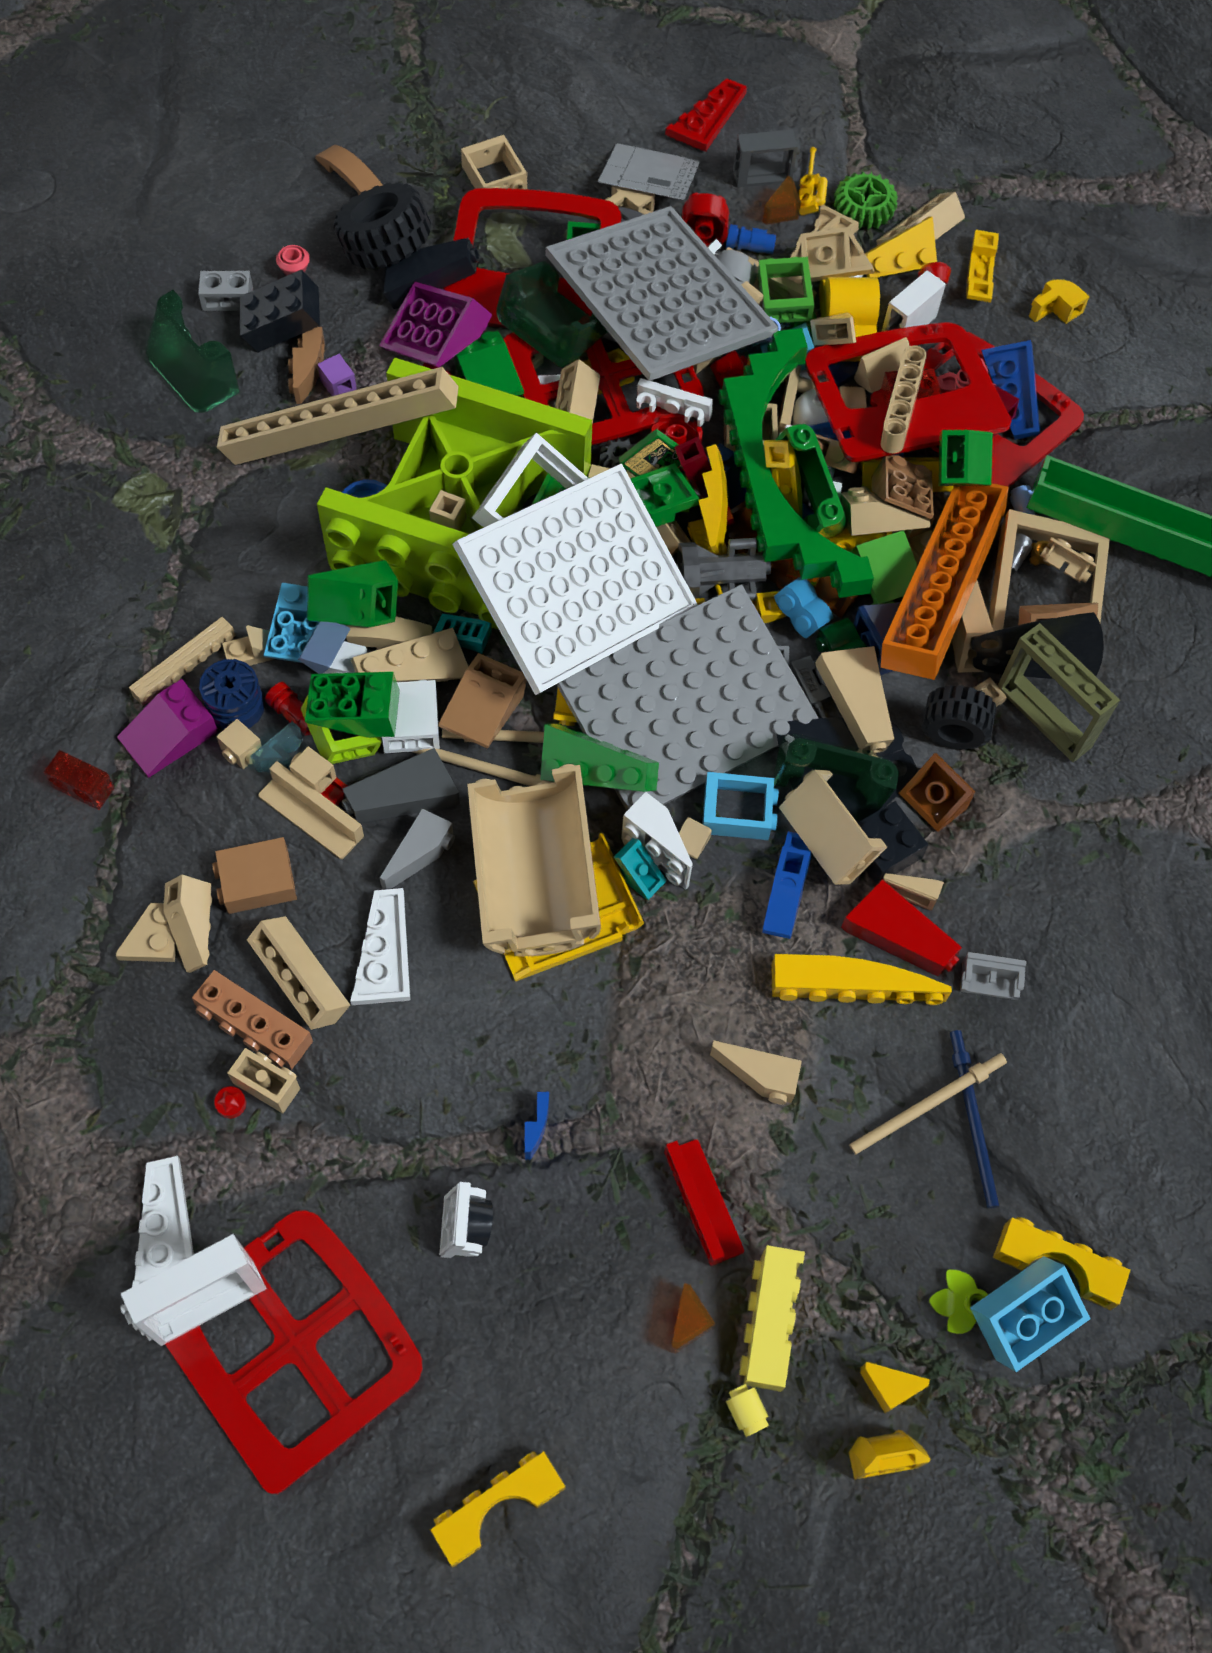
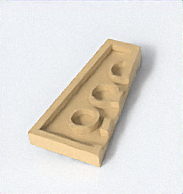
M453 628L355 656L351 660L355 673L394 672L397 682L419 680L445 682L453 679H460L461 681L468 668Z

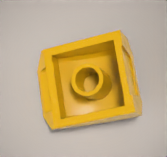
M896 1430L892 1434L869 1438L860 1436L849 1451L854 1480L917 1469L930 1462V1457L922 1445L902 1430Z

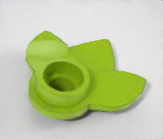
M954 1269L947 1270L946 1281L948 1288L936 1292L929 1299V1303L938 1314L949 1317L947 1321L948 1332L955 1334L967 1333L976 1323V1319L970 1309L971 1301L976 1300L979 1302L988 1294L981 1289H977L974 1279L967 1273Z

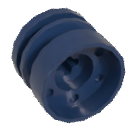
M224 659L213 663L204 671L200 678L199 690L206 709L212 715L215 725L219 729L224 730L236 719L249 729L260 720L264 712V699L254 669L240 660Z

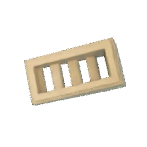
M885 873L883 878L888 885L908 902L928 910L933 909L944 884L943 881L888 873Z

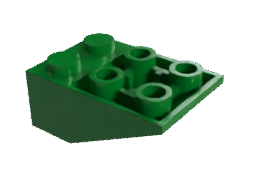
M386 560L308 575L307 619L308 621L334 622L362 627H374L393 623L396 620L398 579Z
M394 672L311 674L305 722L367 738L395 737L400 690Z

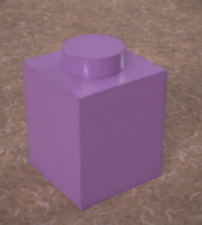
M340 354L327 358L317 364L320 381L331 396L357 390L355 375Z

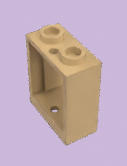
M504 135L461 148L462 167L475 189H527V172ZM503 161L511 176L485 184L477 169Z

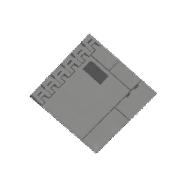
M617 143L598 182L684 200L700 160Z

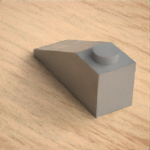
M422 809L380 876L382 889H392L440 858L444 850H449L455 839L452 823Z

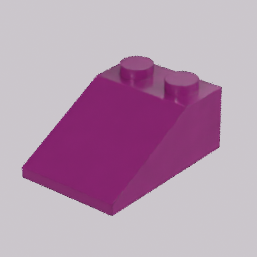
M180 679L158 693L117 738L149 778L217 734L218 730L212 715L187 684Z

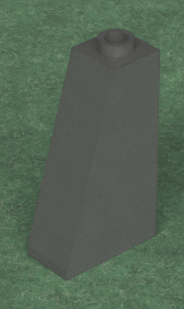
M435 748L343 788L345 799L341 801L345 812L349 816L353 815L354 819L359 823L420 813L422 809L434 811L460 805L459 791Z

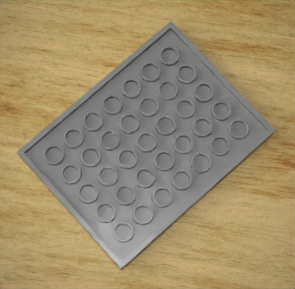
M672 206L546 247L545 255L648 381L772 337L773 333L778 331V326Z
M742 584L660 623L659 628L556 684L584 734L659 762L657 790L647 791V793L662 805L704 785L707 772L728 773L779 747L777 734L786 735L789 732L790 726L787 721L798 720L800 723L807 724L812 719H819ZM614 788L626 811L645 793Z

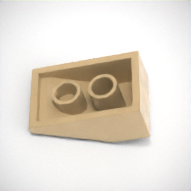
M850 488L848 492L841 493V504L847 521L846 529L852 536L930 527V521L925 516L884 501L875 493L867 490L864 491V488Z

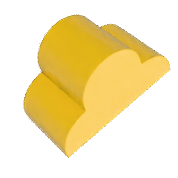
M827 277L826 279H821L819 284L821 318L848 312L853 316L856 337L877 333L880 307V286L877 277ZM865 355L846 359L843 361H860L861 357Z

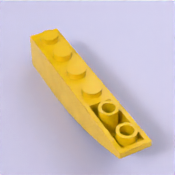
M775 954L771 964L772 997H780L784 1001L809 998L810 1001L821 1002L828 998L838 999V1001L845 1003L861 999L867 1000L869 1003L895 1000L899 1004L926 1001L928 1005H939L946 1002L952 992L951 986L924 975L864 959L831 955Z

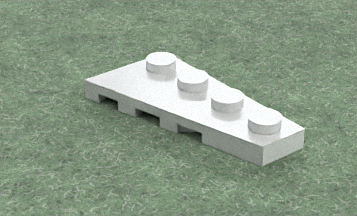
M403 888L374 890L366 936L361 950L362 955L359 967L357 968L354 992H352L350 1001L351 1006L410 1000Z
M178 1156L146 1164L142 1198L143 1211L139 1224L140 1237L135 1259V1280L132 1287L194 1255L181 1163Z

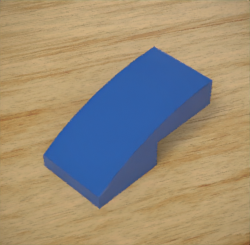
M537 1092V1122H525V1160L532 1159L542 1141L548 1119L549 1092Z

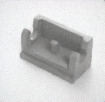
M968 952L962 962L960 992L1018 1000L1020 998V990L1024 989L1026 961Z

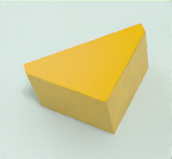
M869 1362L861 1366L860 1371L884 1413H887L928 1387L930 1381L927 1378Z

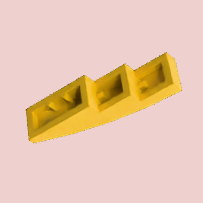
M715 444L706 447L712 471L702 474L708 497L698 501L710 546L715 555H721L726 534L728 499L722 456Z

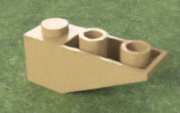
M180 875L165 883L163 910L185 970L191 973L206 966L209 958L208 938L211 928L209 922L210 906L212 903L211 883Z

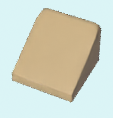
M687 817L679 835L688 855L697 860L708 843L712 830Z

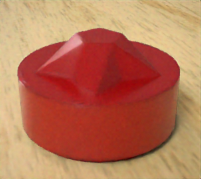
M228 1086L216 1094L214 1100L215 1108L224 1118H236L244 1112L246 1098L239 1088Z

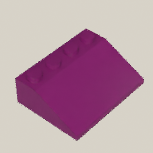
M414 282L379 347L439 368L481 336L492 314L473 298Z

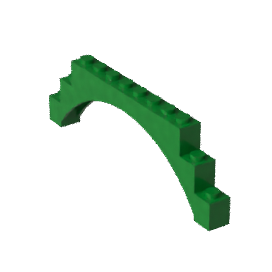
M802 328L777 331L773 333L771 342L767 345L768 352L748 355L747 366L743 367L744 376L724 378L723 388L719 390L720 405L725 406L724 421L726 425H730L731 429L729 431L731 446L735 445L736 449L734 452L735 464L741 468L740 484L742 488H746L747 492L745 494L746 507L752 511V530H757L758 534L756 537L757 550L762 552L765 562L793 558L794 568L799 570L801 580L830 576L831 585L837 589L839 598L870 594L874 576L868 556L859 557L839 547L808 525L782 495L769 467H766L762 440V421L767 406L783 380L798 365L805 364L808 349Z

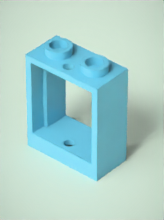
M707 772L702 824L712 830L711 835L768 840L771 830L775 831L777 825V814L772 813L773 805L778 803L779 793L778 789H774V778ZM717 789L764 793L763 821L715 817Z

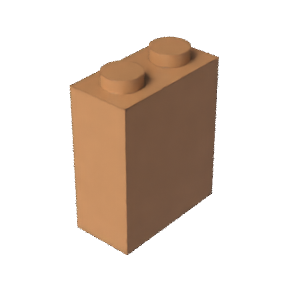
M284 837L215 851L217 862L212 863L215 879H220L221 888H217L219 904H225L229 914L297 900L288 848Z

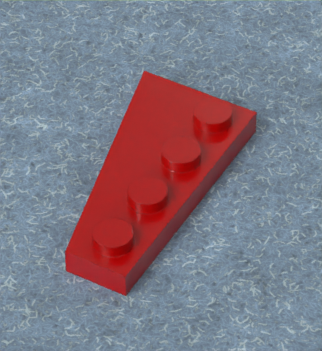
M726 78L708 93V97L705 100H699L694 104V108L689 113H683L678 118V122L667 126L665 135L706 152L746 95L747 86Z

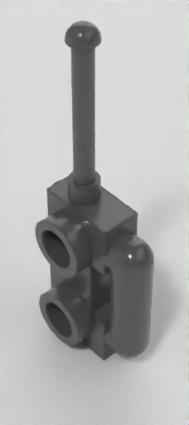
M811 656L791 662L789 667L811 706L818 710L821 718H827L823 709V703L829 701L831 694L816 667L815 662L817 660H812Z

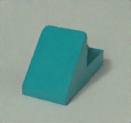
M632 838L614 856L621 867L620 871L626 884L647 900L667 881L639 839Z

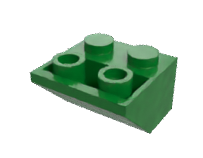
M942 430L939 433L938 486H991L993 432Z

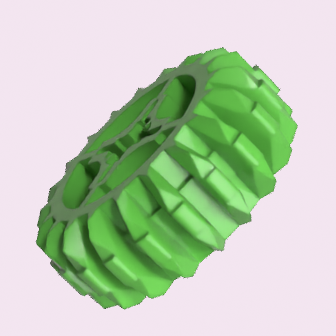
M862 171L860 175L853 172L851 177L845 176V179L840 181L834 195V209L859 222V230L861 227H866L869 230L872 226L878 229L881 224L886 225L887 221L893 217L897 207V192L894 190V185L889 184V179H881V174L874 176L872 172L865 174Z

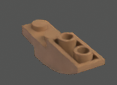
M316 327L302 333V338H298V348H293V358H288L289 373L293 374V378H289V392L295 395L296 404H301L306 399L319 377L317 364L323 362L325 354V340L322 327Z

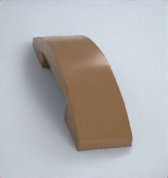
M333 145L316 155V160L330 173L332 171L337 172L358 192V195L364 190L372 189L374 186H382L378 178L358 157L341 146Z

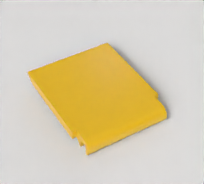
M600 833L596 841L590 842L601 924L599 934L594 939H590L589 936L585 938L584 945L550 955L515 956L512 950L505 949L503 954L515 982L621 942L622 935L632 932L644 924L604 834ZM476 879V880L473 881V883H474L475 888H476V890H477V892H478L477 879Z

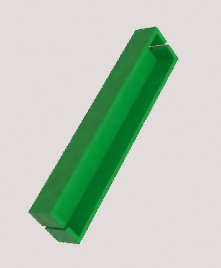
M1046 455L1035 478L1026 508L1038 514L1050 516L1059 521L1109 538L1111 541L1128 545L1135 550L1155 555L1159 559L1179 564L1186 569L1198 571L1212 578L1211 515Z

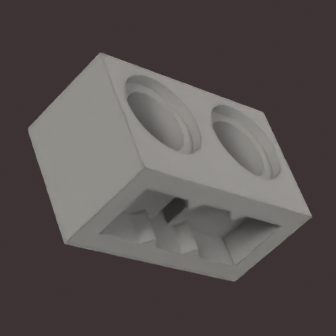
M200 271L198 294L203 311H240V296L253 291L250 271Z

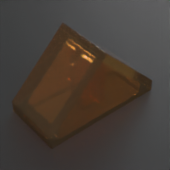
M787 176L765 204L762 223L767 225L798 220L801 201L792 177Z
M685 1283L681 1291L670 1352L675 1354L711 1331L716 1324L691 1285Z

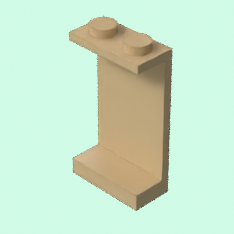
M812 770L804 776L803 782L797 789L790 791L786 795V800L779 806V809L835 885L851 884L887 846L882 839L867 837L827 783L833 774L827 770Z

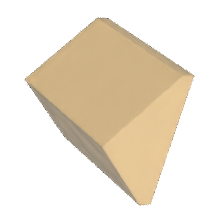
M905 337L861 357L854 377L857 384L873 393L895 383L903 352L909 347L908 339Z

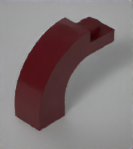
M697 436L674 448L681 466L700 500L708 497L702 474L712 471L703 445ZM729 504L726 528L736 524Z

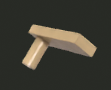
M797 366L786 378L778 418V436L780 432L784 431L785 425H790L796 392L804 393L815 387L811 379L799 377L801 366Z

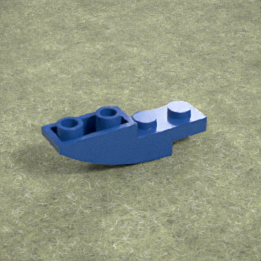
M789 831L787 833L775 873L762 931L765 934L791 939L812 856L811 851L798 833Z

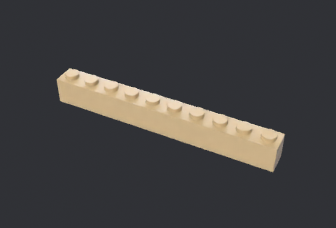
M443 367L221 426L217 448L235 465L455 409L459 386Z

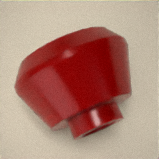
M928 263L919 270L918 277L928 270L947 286L951 268L946 263Z

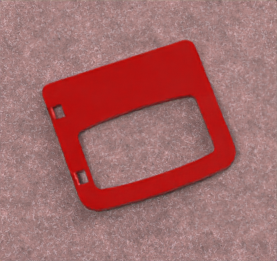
M476 188L467 192L461 200L453 241L469 238L473 245L478 216L485 209L531 210L598 220L601 223L600 229L621 223V212L618 206L611 201L581 195L528 189ZM477 267L475 274L444 288L446 291L476 300L492 314L487 325L492 327L523 330L590 310L565 278L511 274Z
M943 322L877 332L856 337L855 343L816 347L806 356L805 367L807 373L812 379L815 386L814 389L828 421L837 436L843 455L848 461L860 462L938 446L939 433L942 430H976L996 434L1005 432L1010 428L1011 417L968 333L958 324ZM905 337L909 341V346L940 342L949 344L969 385L942 394L916 399L903 449L898 453L885 452L881 448V437L889 405L857 409L848 408L843 401L828 366L846 359L872 353ZM824 375L827 381L820 383L817 376ZM849 430L851 438L845 439L842 432Z
M967 332L979 357L986 363L981 350L995 346ZM940 342L926 351L923 375L916 399L940 394L924 379L954 356L949 344ZM943 347L948 350L944 355L938 352ZM1036 373L1037 398L1059 415V418L1026 446H1018L997 434L992 439V484L1011 487L1045 458L1046 455L1078 430L1084 420V413L1079 405ZM895 383L873 392L870 399L871 405L873 407L889 405L893 392L890 388ZM939 445L930 447L939 453Z

